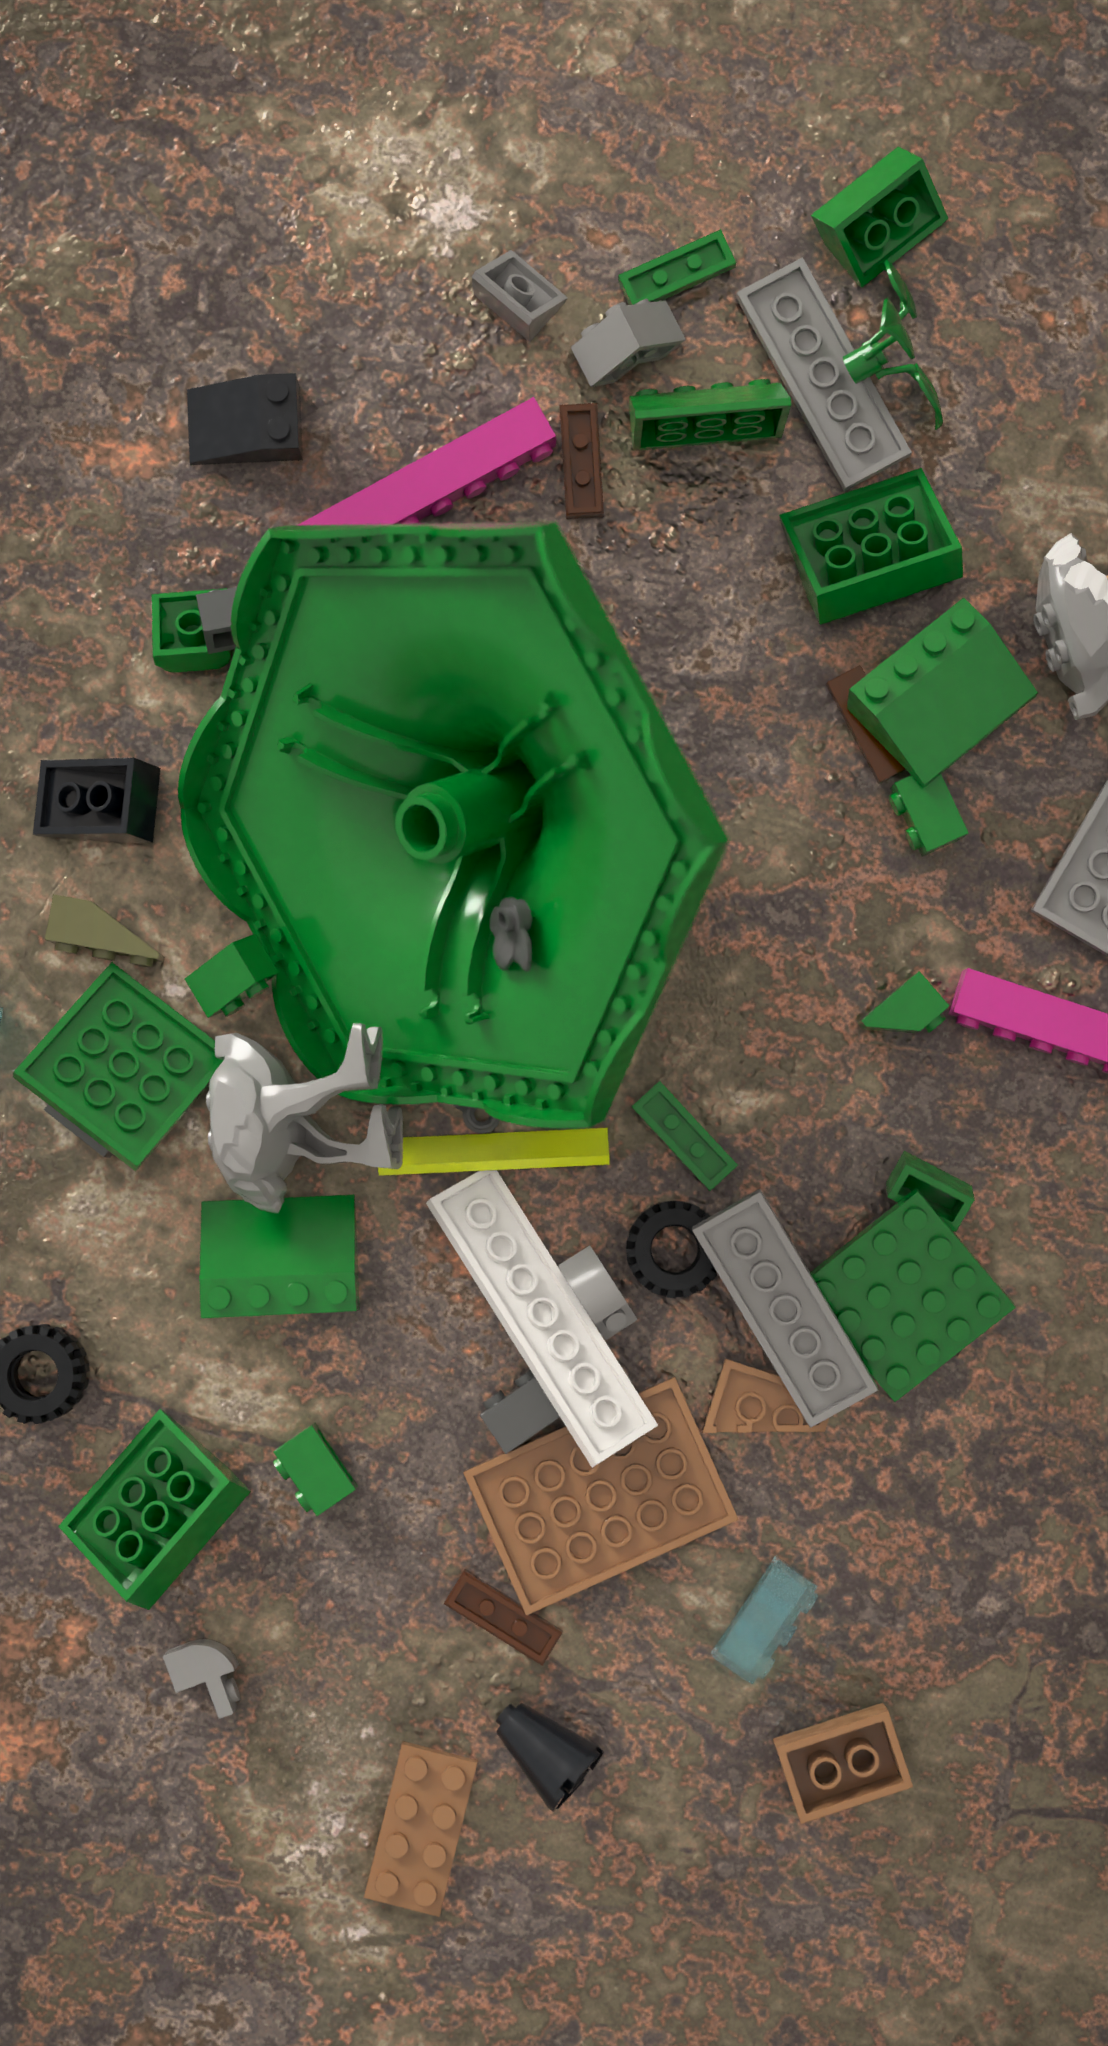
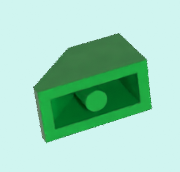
M919 971L857 1024L866 1030L918 1033L925 1028L930 1033L946 1019L942 1012L949 1007V1004Z

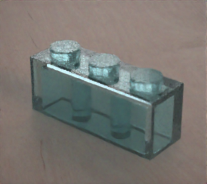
M775 1555L711 1651L713 1658L752 1685L757 1677L764 1679L775 1662L771 1656L779 1644L785 1647L794 1635L796 1627L792 1624L800 1612L807 1614L818 1597V1594L814 1592L818 1587L816 1583Z

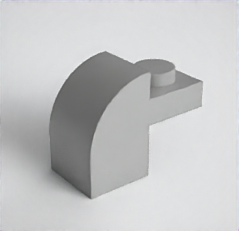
M590 1245L558 1265V1268L605 1341L638 1320Z
M198 1639L166 1651L163 1659L176 1693L205 1682L218 1719L234 1714L238 1707L236 1701H239L241 1698L234 1678L228 1679L226 1674L235 1671L239 1663L235 1655L226 1646L214 1640Z

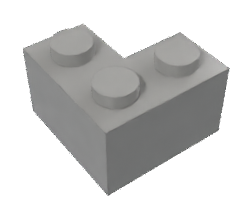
M645 299L634 305H626L625 302L609 308L605 313L607 317L600 323H595L581 332L582 338L571 346V349L590 386L594 387L615 383L639 363L662 360L686 341V338L666 300L649 302L648 299Z

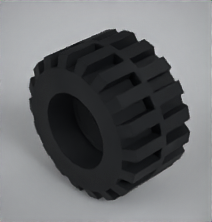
M665 1201L655 1204L642 1212L631 1226L626 1240V1258L635 1278L651 1292L667 1298L688 1297L705 1289L706 1285L717 1276V1271L693 1233L692 1227L707 1219L710 1215L700 1209V1207L684 1201ZM666 1227H683L696 1240V1258L691 1266L683 1271L669 1272L663 1270L653 1259L651 1251L652 1242L657 1233Z
M40 1324L16 1329L10 1332L7 1337L0 1339V1406L4 1409L2 1414L8 1418L16 1417L18 1418L17 1422L20 1423L33 1422L34 1424H41L67 1414L73 1409L72 1407L80 1402L84 1396L82 1395L83 1389L88 1387L89 1379H86V1372L90 1371L89 1363L85 1364L83 1356L87 1355L84 1348L78 1347L76 1344L78 1340L73 1335L68 1336L64 1333L65 1330L60 1327ZM31 1351L46 1353L56 1364L58 1371L57 1383L53 1391L46 1396L37 1397L31 1395L20 1384L18 1378L19 1363L23 1356Z

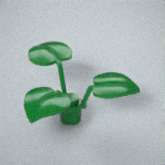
M886 260L878 264V267L887 272L890 282L900 298L899 313L897 312L889 298L884 299L880 330L870 340L862 343L861 347L842 358L855 384L874 374L878 380L886 375L910 374L918 382L935 410V430H937L943 424L939 398L932 382L918 363L890 368L883 367V365L889 362L884 349L898 341L911 360L915 358L911 339L901 320L908 313H910L912 319L917 318L915 303L909 288L902 280L897 269ZM886 334L891 335L883 342H878Z

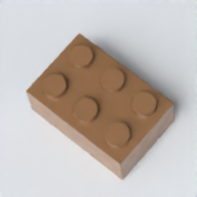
M884 1703L773 1738L801 1824L913 1788L889 1711Z

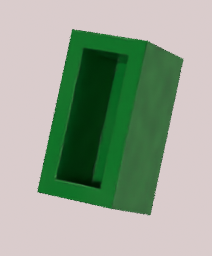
M941 774L924 788L912 775L895 782L890 788L892 792L888 796L890 804L897 816L903 815L908 829L905 830L907 841L913 851L919 849L922 857L964 838L969 833Z
M256 934L229 944L187 976L185 981L208 1018L223 1012L225 1017H228L245 1006L242 1000L247 996L249 999H252L269 989L267 981L279 972Z
M906 1151L903 1152L886 1181L887 1197L896 1202H899L917 1188L954 1232L959 1228L975 1200L972 1185Z
M313 1423L273 1451L277 1457L273 1461L276 1469L285 1480L291 1478L299 1489L295 1496L306 1512L313 1510L315 1515L318 1516L358 1487L316 1423Z

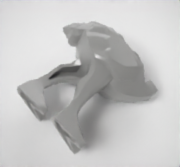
M363 1023L353 1024L345 1058L338 1071L324 1078L295 1084L283 1063L258 1042L238 1033L215 1037V1056L224 1061L209 1080L206 1104L210 1112L211 1130L208 1134V1144L212 1151V1157L228 1186L235 1193L239 1194L245 1202H249L262 1211L278 1213L287 1192V1184L284 1180L292 1172L300 1156H305L318 1164L325 1165L352 1162L377 1168H401L403 1164V1114L400 1106L391 1107L387 1111L386 1106L383 1104L374 1105L369 1120L367 1138L360 1145L346 1144L334 1140L309 1116L310 1114H315L331 1097L341 1092L378 1088L383 1049L381 1027H370L366 1030V1026Z

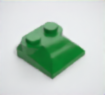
M217 589L152 594L153 660L156 666L161 667L165 671L176 673L214 670L222 668L229 663L233 654L232 650L208 654L196 598L197 594L208 593Z

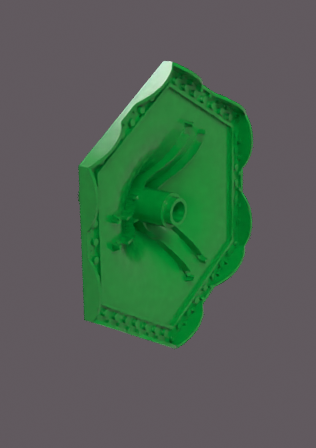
M557 522L284 525L269 528L251 554L238 583L231 613V633L236 646L221 696L202 719L185 753L178 780V800L181 808L183 836L199 874L214 895L231 912L247 922L252 933L256 934L279 972L272 978V993L276 1013L287 1040L306 1068L317 1079L336 1073L345 1058L353 1024L363 1023L366 1026V1030L370 1027H381L383 1049L378 1088L344 1091L337 1094L348 1099L378 1104H424L439 1102L481 1108L496 1119L508 1123L541 1128H588L604 1121L730 840ZM504 898L522 899L530 909L532 923L530 930L527 931L531 941V970L529 972H525L515 960H513L507 970L502 971L495 961L493 954L495 936L490 930V917L494 908L500 907L501 901Z

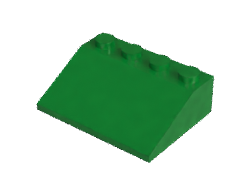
M768 379L753 380L748 383V386L734 387L733 383L722 382L712 385L711 389L696 390L694 386H680L669 393H658L656 389L640 390L636 392L635 396H629L628 408L632 451L782 438L791 408V397L781 383H771V380Z
M922 468L779 515L805 593L820 625L963 578L962 546Z
M962 598L849 689L847 709L924 788L1033 700L1038 692L991 624L965 598Z
M355 1194L284 1198L278 1213L262 1211L244 1200L202 1201L199 1274L201 1318L360 1310Z
M159 1409L58 1527L126 1602L150 1610L251 1491L225 1464L165 1411Z

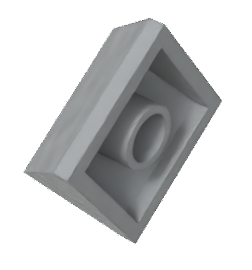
M512 250L479 268L472 275L473 295L529 342L540 332L568 298Z

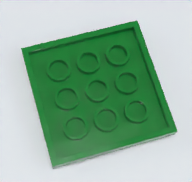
M111 962L15 1069L13 1078L130 1168L137 1171L209 1086V1080L224 1060L218 1059L215 1056V1040Z
M917 1188L810 1272L869 1373L894 1402L903 1397L1016 1308L1010 1297Z

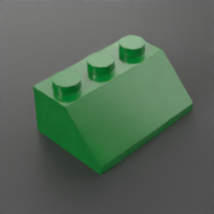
M899 146L811 214L825 246L860 287L866 285L883 271V269L878 267V264L886 260L891 264L949 219L923 158Z

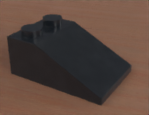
M296 373L254 375L187 389L190 465L303 460L300 385Z
M136 758L41 760L33 835L115 843H153L161 768Z

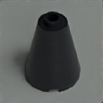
M520 1703L517 1707L509 1704L496 1719V1722L500 1725L496 1731L497 1735L545 1805L552 1812L556 1808L559 1809L584 1782V1777L589 1772L588 1767L593 1770L605 1753L598 1745L523 1703Z

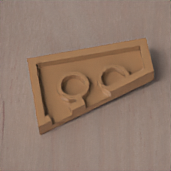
M725 1358L702 1433L825 1432L829 1418L810 1428L779 1375Z

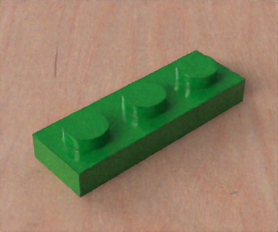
M720 229L619 274L618 281L629 305H634L645 299H648L649 302H657L736 268V260Z
M661 1081L656 1083L631 1107L708 1191H711L738 1166Z

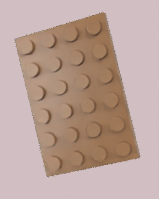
M675 1376L638 1392L658 1426L593 1468L567 1427L563 1426L520 1445L507 1454H500L463 1471L526 1616L739 1520Z

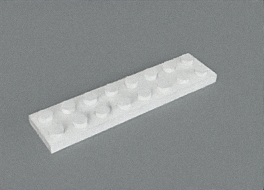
M497 1170L478 1171L428 1200L426 1204L592 1468L658 1426Z

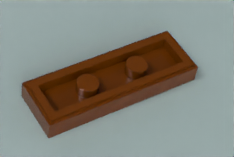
M597 403L560 405L566 519L604 517Z
M861 665L828 681L826 686L877 783L880 784L906 769L847 709L849 689L866 676Z
M465 1569L444 1602V1605L541 1666H543L563 1633V1630L534 1612L526 1616L520 1603Z

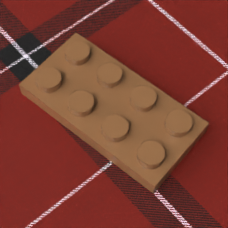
M405 1741L402 1742L364 1898L440 1917L478 1760Z

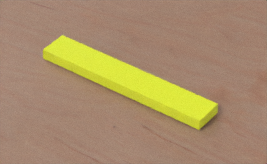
M608 1128L403 1137V1164L401 1168H378L379 1176L610 1165Z

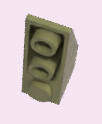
M53 894L45 940L55 944V951L77 954L78 948L93 950L92 957L115 961L116 954L130 957V964L152 967L153 961L164 963L165 957L97 904L89 900Z

